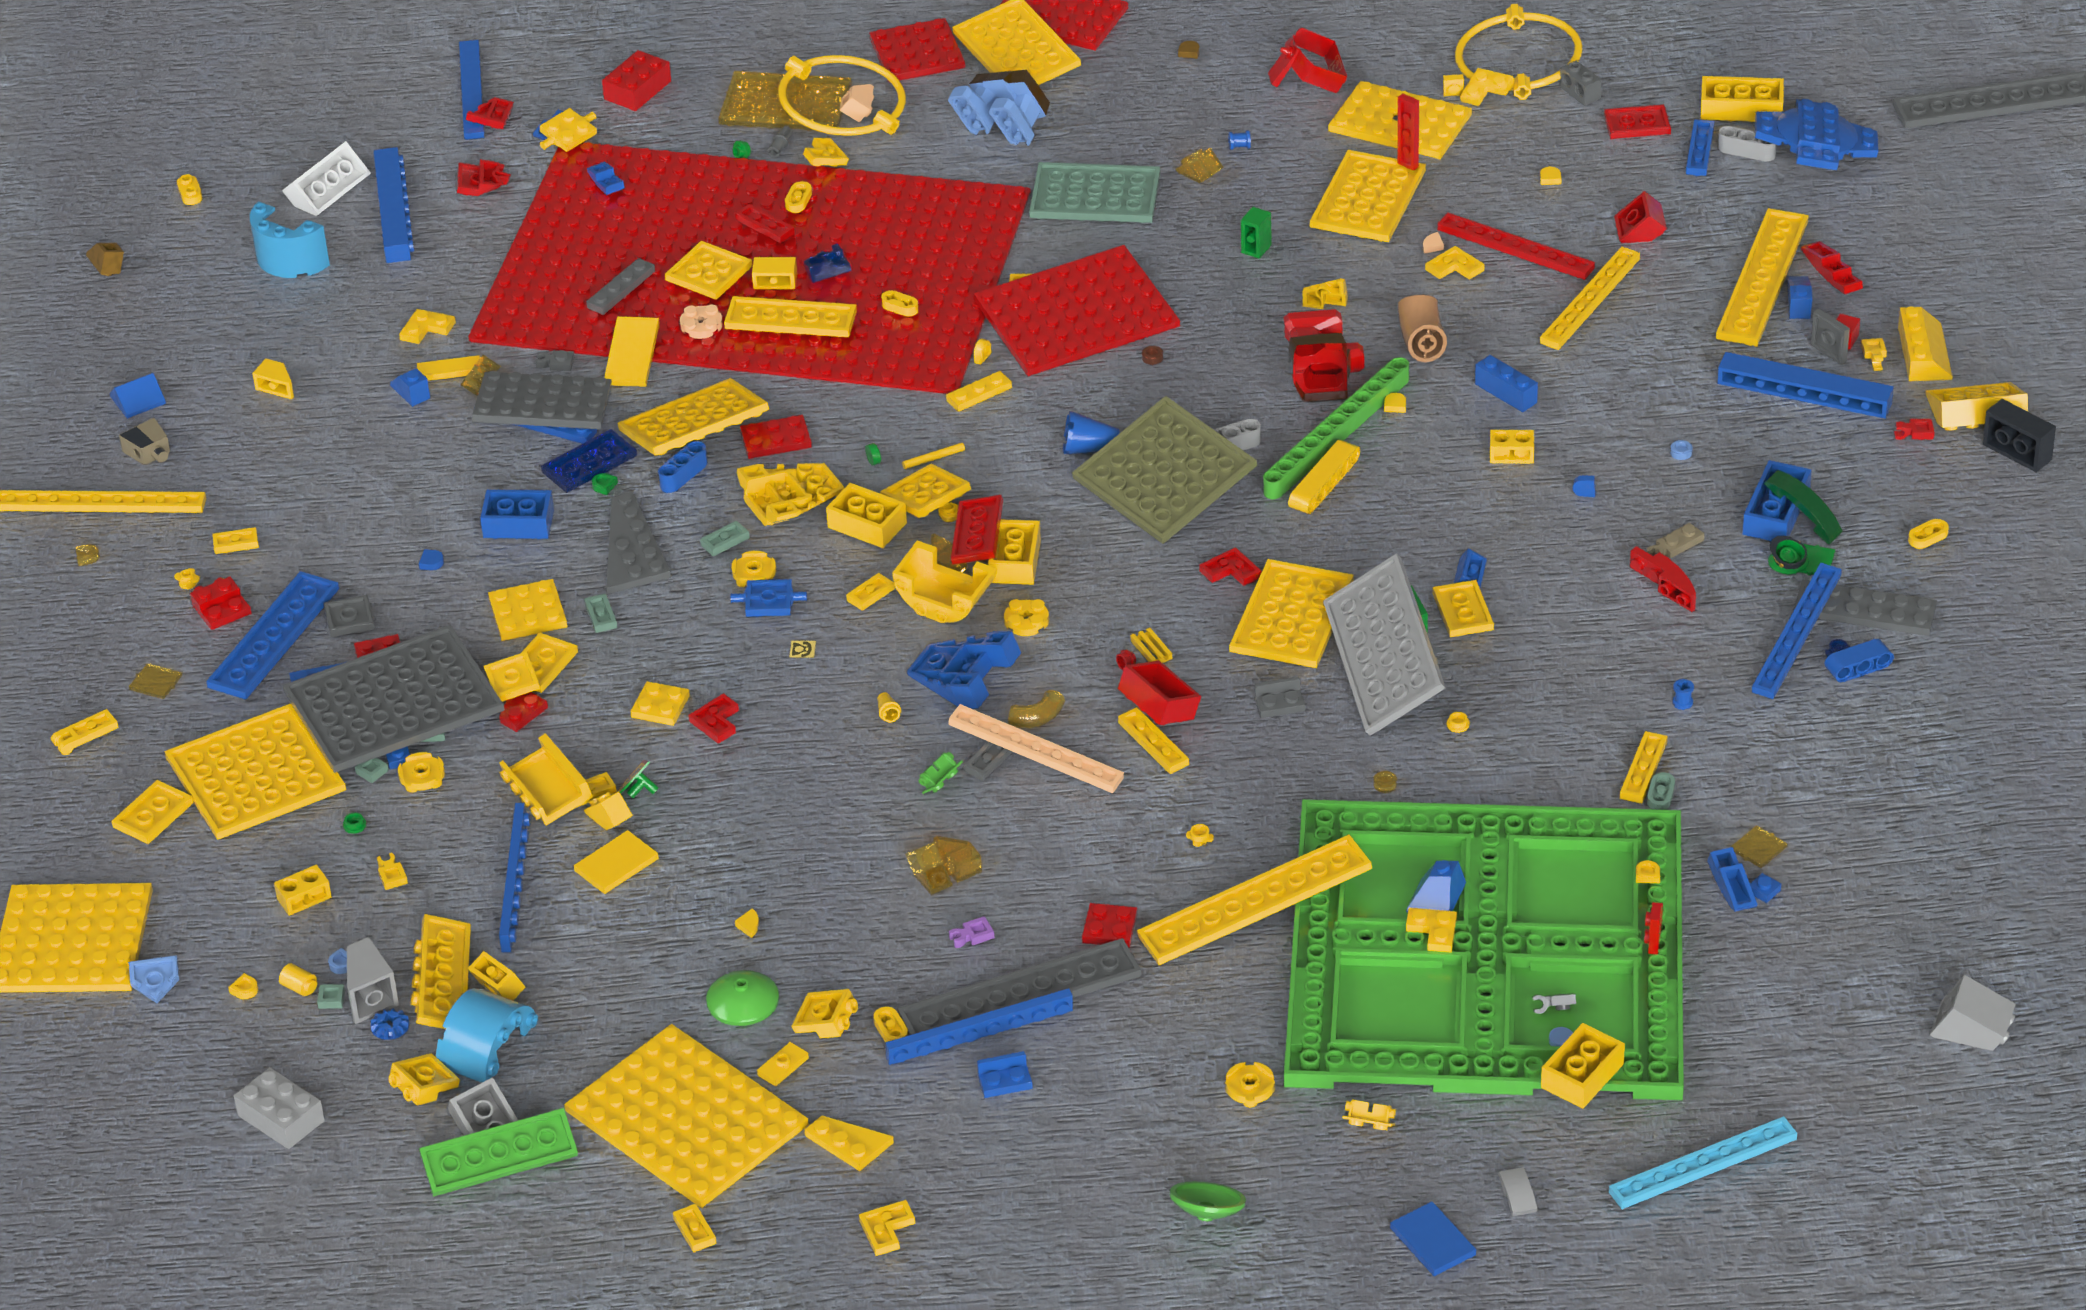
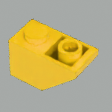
M610 792L599 795L589 801L590 806L584 809L585 814L605 830L611 829L633 816L619 792L612 795Z

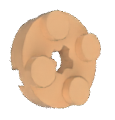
M715 305L687 306L680 317L682 332L684 334L687 332L689 337L697 339L713 336V332L717 329L719 332L723 325L722 315Z

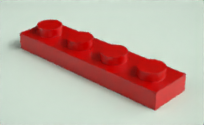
M1402 93L1398 96L1397 163L1414 171L1419 167V100Z

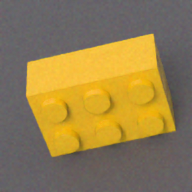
M849 483L826 507L828 528L884 548L907 524L906 503L853 483Z
M1001 519L996 556L988 561L989 566L997 568V573L992 583L1034 585L1041 544L1040 521Z
M1582 1023L1542 1066L1541 1088L1583 1109L1623 1066L1625 1043Z

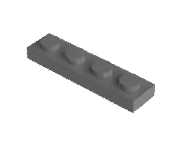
M638 258L587 300V308L604 315L655 272V265Z

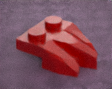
M480 159L479 166L459 163L457 168V193L480 196L499 188L501 185H507L511 174L502 172L505 165L494 161Z

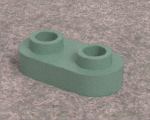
M1661 772L1652 777L1647 796L1649 808L1667 810L1670 807L1675 790V778L1671 774Z

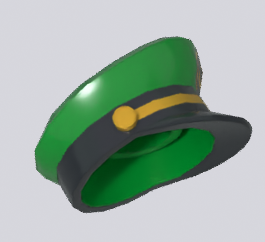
M1776 536L1771 540V553L1768 557V564L1773 570L1788 575L1802 572L1809 563L1807 549L1800 541L1788 536Z

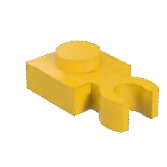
M389 853L390 859L387 861H383L380 856L377 857L378 873L385 890L408 884L401 862L396 863L393 853Z

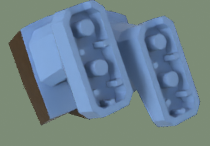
M1027 70L977 74L969 83L970 87L958 86L953 89L948 101L969 132L977 135L979 130H985V133L989 134L994 122H996L1008 142L1014 145H1018L1019 142H1026L1027 146L1030 145L1034 138L1032 127L1037 119L1047 115L1050 105L1049 100Z

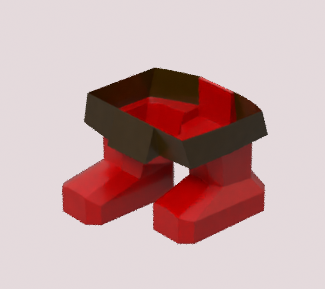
M1336 309L1293 312L1285 315L1284 335L1289 341V356L1293 363V383L1302 400L1309 402L1348 399V378L1350 373L1360 372L1364 369L1363 346L1358 342L1346 343L1343 337L1341 313Z

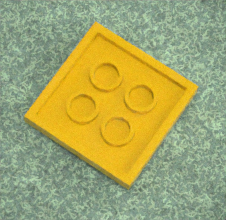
M700 241L665 273V280L717 300L752 267V260Z
M931 463L881 490L880 494L906 503V512L921 518L937 508L944 507L946 503L955 498L962 497L964 493L971 490L970 482Z
M553 579L488 592L501 641L567 628V620Z

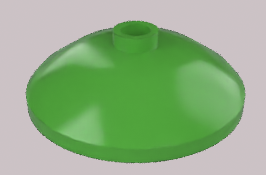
M739 970L718 978L708 989L706 1001L709 1012L720 1022L734 1026H746L763 1021L775 1011L779 1002V992L775 982L768 976L756 971Z
M1183 1182L1172 1186L1170 1189V1197L1173 1202L1188 1214L1196 1216L1202 1221H1212L1213 1219H1221L1242 1210L1246 1203V1197L1241 1192L1216 1183Z

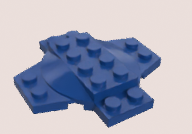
M1796 99L1794 108L1785 112L1764 111L1756 112L1755 138L1779 146L1782 145V142L1784 145H1790V151L1796 154V164L1837 170L1839 160L1843 159L1844 154L1849 155L1851 153V157H1877L1878 154L1877 131L1847 121L1839 115L1836 105L1828 102L1818 103L1812 102L1809 99Z

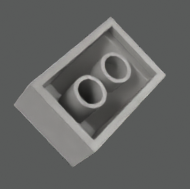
M493 1077L449 1100L448 1111L464 1136L518 1121Z

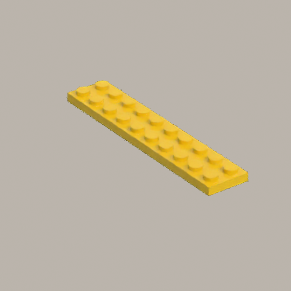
M1771 208L1767 209L1717 329L1716 339L1758 347L1808 224L1809 215Z
M1349 834L1137 930L1138 937L1157 964L1161 965L1372 869V864Z

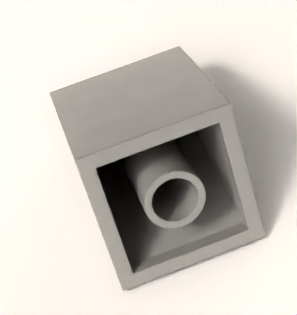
M369 937L347 946V989L353 1022L355 1024L374 1017L375 1013L381 1014L383 1009L388 1011L399 1006L394 973Z
M1964 975L1941 1001L1930 1036L1993 1051L1999 1044L2003 1045L2009 1037L2010 1032L2007 1029L2015 1018L2013 1014L2015 1003Z

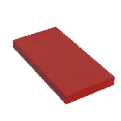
M1002 495L959 501L950 558L952 565L995 558L1003 507Z

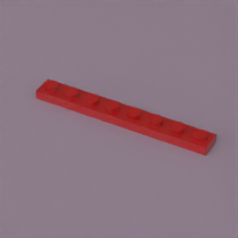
M1447 213L1438 222L1437 230L1577 278L1585 280L1595 269V262L1451 213Z

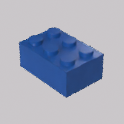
M486 490L480 517L483 538L549 539L554 514L552 490Z

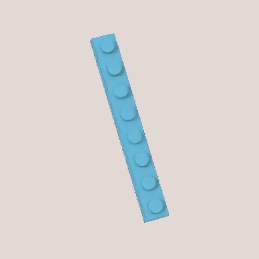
M1781 1117L1609 1186V1193L1620 1208L1624 1209L1797 1140V1132L1785 1117Z

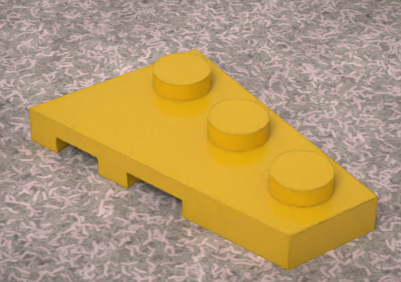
M820 1116L805 1129V1136L858 1171L865 1168L894 1143L893 1136L826 1116Z

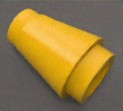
M883 692L879 694L877 701L880 718L889 723L895 722L901 714L900 705L888 693Z

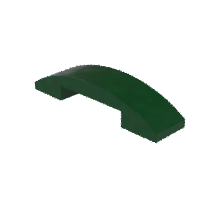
M1777 470L1764 483L1779 499L1785 495L1817 525L1813 531L1828 545L1843 532L1836 517L1824 501L1798 479Z

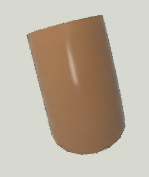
M1413 295L1401 299L1398 302V315L1402 336L1408 351L1417 361L1431 362L1436 360L1444 353L1447 346V337L1442 328L1437 299L1429 295Z

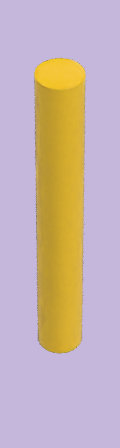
M963 442L902 461L904 469L912 468L965 451V446Z

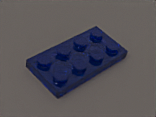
M610 429L541 465V471L563 491L568 493L591 481L597 474L606 473L636 457L637 451L615 431Z

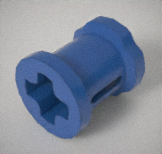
M1246 130L1245 133L1229 132V149L1233 150L1235 147L1251 148L1250 131Z
M1687 679L1677 680L1673 685L1675 696L1672 703L1677 709H1689L1693 706L1691 693L1694 691V684Z

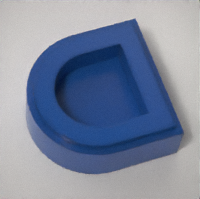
M1582 475L1575 478L1573 492L1578 496L1595 497V476Z
M424 549L419 561V569L437 570L441 568L444 564L443 554L437 550Z

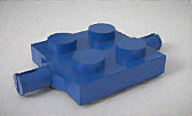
M792 579L747 580V588L744 593H731V603L744 602L746 617L791 615V606L794 601H807V591L793 592Z

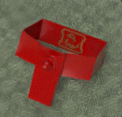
M1302 27L1285 42V47L1280 48L1282 54L1268 72L1271 84L1278 87L1292 67L1302 81L1336 94L1347 79V73L1336 42ZM1297 46L1325 57L1329 70L1313 65Z

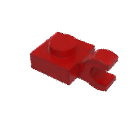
M1910 419L1909 423L1901 421L1895 423L1896 430H1901L1894 431V437L1897 440L1905 439L1909 435H1911L1912 439L1918 440L1934 439L1935 432L1932 419Z

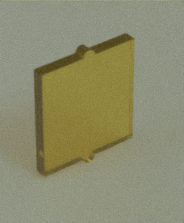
M147 663L142 671L136 674V678L130 684L129 690L164 699L171 689L175 688V684L182 677V672Z
M1755 826L1731 847H1733L1736 854L1743 857L1744 861L1748 860L1762 868L1786 849L1788 844L1774 836V833H1769L1759 826Z

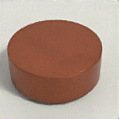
M1158 346L1144 348L1142 350L1143 362L1149 365L1161 363L1163 360V350Z

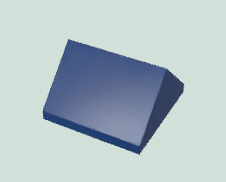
M154 373L115 387L109 393L112 400L127 419L166 404Z

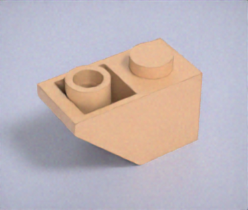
M871 84L852 86L841 98L840 111L860 123L864 117L870 115L873 109L871 104L874 99V86Z

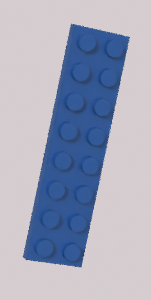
M300 571L206 681L207 688L246 700L324 608V603L329 602L339 590L338 582Z

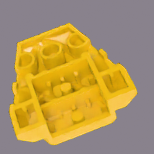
M825 463L797 464V468L784 469V464H777V469H765L764 464L737 468L739 483L744 489V501L764 526L797 517L839 495L845 488Z

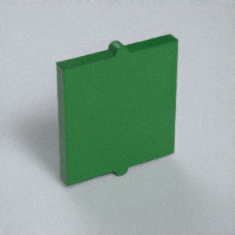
M1803 544L1807 549L1809 563L1799 573L1811 576L1815 574L1820 563L1832 565L1836 549Z

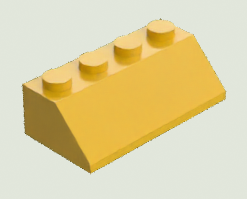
M1900 307L1898 330L1909 381L1952 380L1941 322L1922 307Z

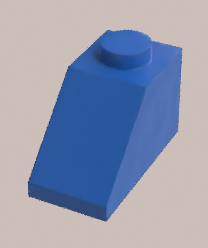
M417 368L398 376L390 382V386L412 407L430 399L428 379Z

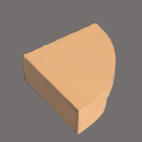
M1438 232L1430 234L1423 241V253L1444 250V243Z

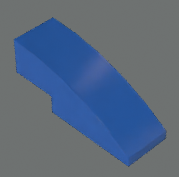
M1733 847L1710 852L1707 862L1721 893L1732 910L1736 912L1757 907L1758 904L1743 864H1739Z

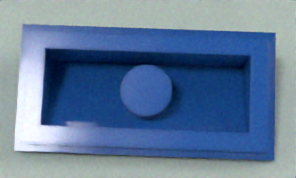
M1468 548L1459 559L1454 583L1477 580L1480 588L1487 559Z

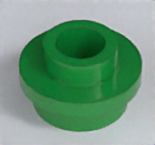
M741 140L734 143L733 155L736 158L747 159L751 154L749 144Z
M350 813L346 815L343 821V828L347 833H360L366 828V820L360 813Z

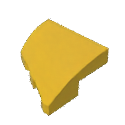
M1342 278L1304 287L1302 291L1303 307L1324 309L1325 304L1346 306L1348 301L1346 281Z

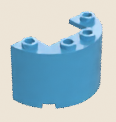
M259 201L253 206L250 212L252 236L257 262L264 271L278 277L297 278V274L307 273V276L313 275L330 265L323 225L306 220L296 230H291L265 220L275 211V207Z
M472 988L462 994L450 1009L442 1026L446 1028L443 1039H438L436 1058L452 1072L483 1083L498 1073L499 1063L496 1051L503 1043L507 1042L512 1031L519 1026L520 1034L525 1036L531 1028L536 1026L538 1015L527 1005L483 989Z

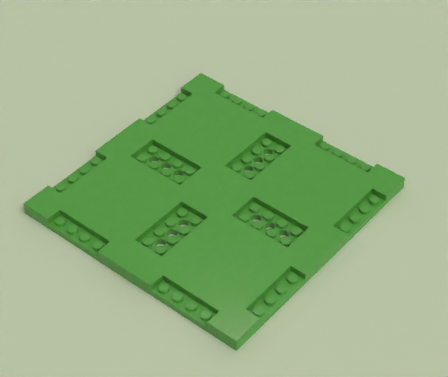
M1302 799L1299 857L1350 834L1371 861L1372 869L1295 904L1284 1087L1334 1089V1082L1433 1085V1092L1533 1095V1089H1542V1066L1561 1047L1550 1046L1549 1034L1551 1030L1557 1027H1565L1574 1033L1584 1023L1625 1043L1623 1066L1600 1091L1633 1092V1099L1683 1100L1681 810ZM1486 856H1492V857H1494V858H1493V859H1486V858H1484V857H1486ZM1442 860L1459 861L1466 880V884L1453 909L1454 912H1457L1452 953L1427 951L1429 933L1406 931L1408 916L1406 909L1422 877L1436 861ZM1645 860L1657 863L1660 867V883H1636L1637 864ZM1485 873H1493L1494 875H1492V876H1487V875H1484V874H1485ZM1488 889H1489V890H1493V892L1487 893V892H1484V890H1488ZM1652 902L1663 903L1658 955L1648 954L1649 944L1644 943L1645 929H1650V926H1645L1646 911L1651 912ZM1362 937H1370L1371 939H1369V940H1363V939H1361V938H1362ZM1391 937V938H1394L1395 940H1393V941H1388V940H1385V939ZM1417 938L1419 941L1413 942L1409 939ZM1556 943H1564L1565 945H1564V946H1557V945H1555V944H1556ZM1585 943V944H1588V945H1590V946L1582 947V946H1580V944ZM1611 944L1614 947L1608 948L1603 945ZM1486 992L1490 993L1491 995L1483 996L1481 995V993ZM1568 993L1576 995V1004H1570V1009L1556 1010L1555 1006H1549L1544 1013L1537 1014L1533 1012V1009L1542 1007L1541 1000H1532L1534 995L1548 996ZM1488 1010L1490 1013L1483 1014L1480 1011ZM1481 1028H1488V1029H1490V1030H1489V1031H1481V1030H1479V1029H1481Z

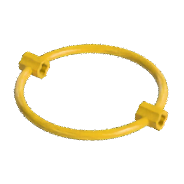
M1511 4L1506 9V14L1495 16L1476 24L1461 37L1456 46L1455 61L1462 74L1470 80L1474 73L1466 66L1463 60L1465 45L1480 31L1507 22V25L1513 30L1520 29L1524 25V20L1545 22L1562 29L1574 42V54L1567 64L1576 60L1579 62L1582 55V41L1576 30L1566 22L1545 14L1523 12V7H1520L1518 4ZM1560 70L1535 81H1530V77H1527L1524 73L1517 74L1514 78L1515 82L1509 91H1514V96L1518 97L1519 100L1527 99L1531 95V89L1540 88L1560 80Z
M845 55L820 56L805 61L792 56L785 64L787 72L782 77L778 87L779 100L788 115L805 127L818 132L841 136L869 134L881 129L892 135L899 127L900 121L897 118L905 107V90L897 77L883 66L863 58ZM827 63H846L862 66L881 74L896 89L898 102L891 114L883 110L878 111L871 125L853 128L833 127L814 122L798 113L787 99L786 88L794 76L802 81L807 79L811 73L812 66Z

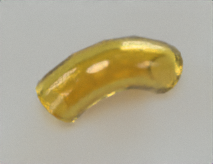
M1048 690L1043 694L1042 699L1035 704L1028 706L1013 704L1010 708L1008 724L1016 728L1029 729L1045 725L1053 720L1061 711L1065 698L1058 691Z

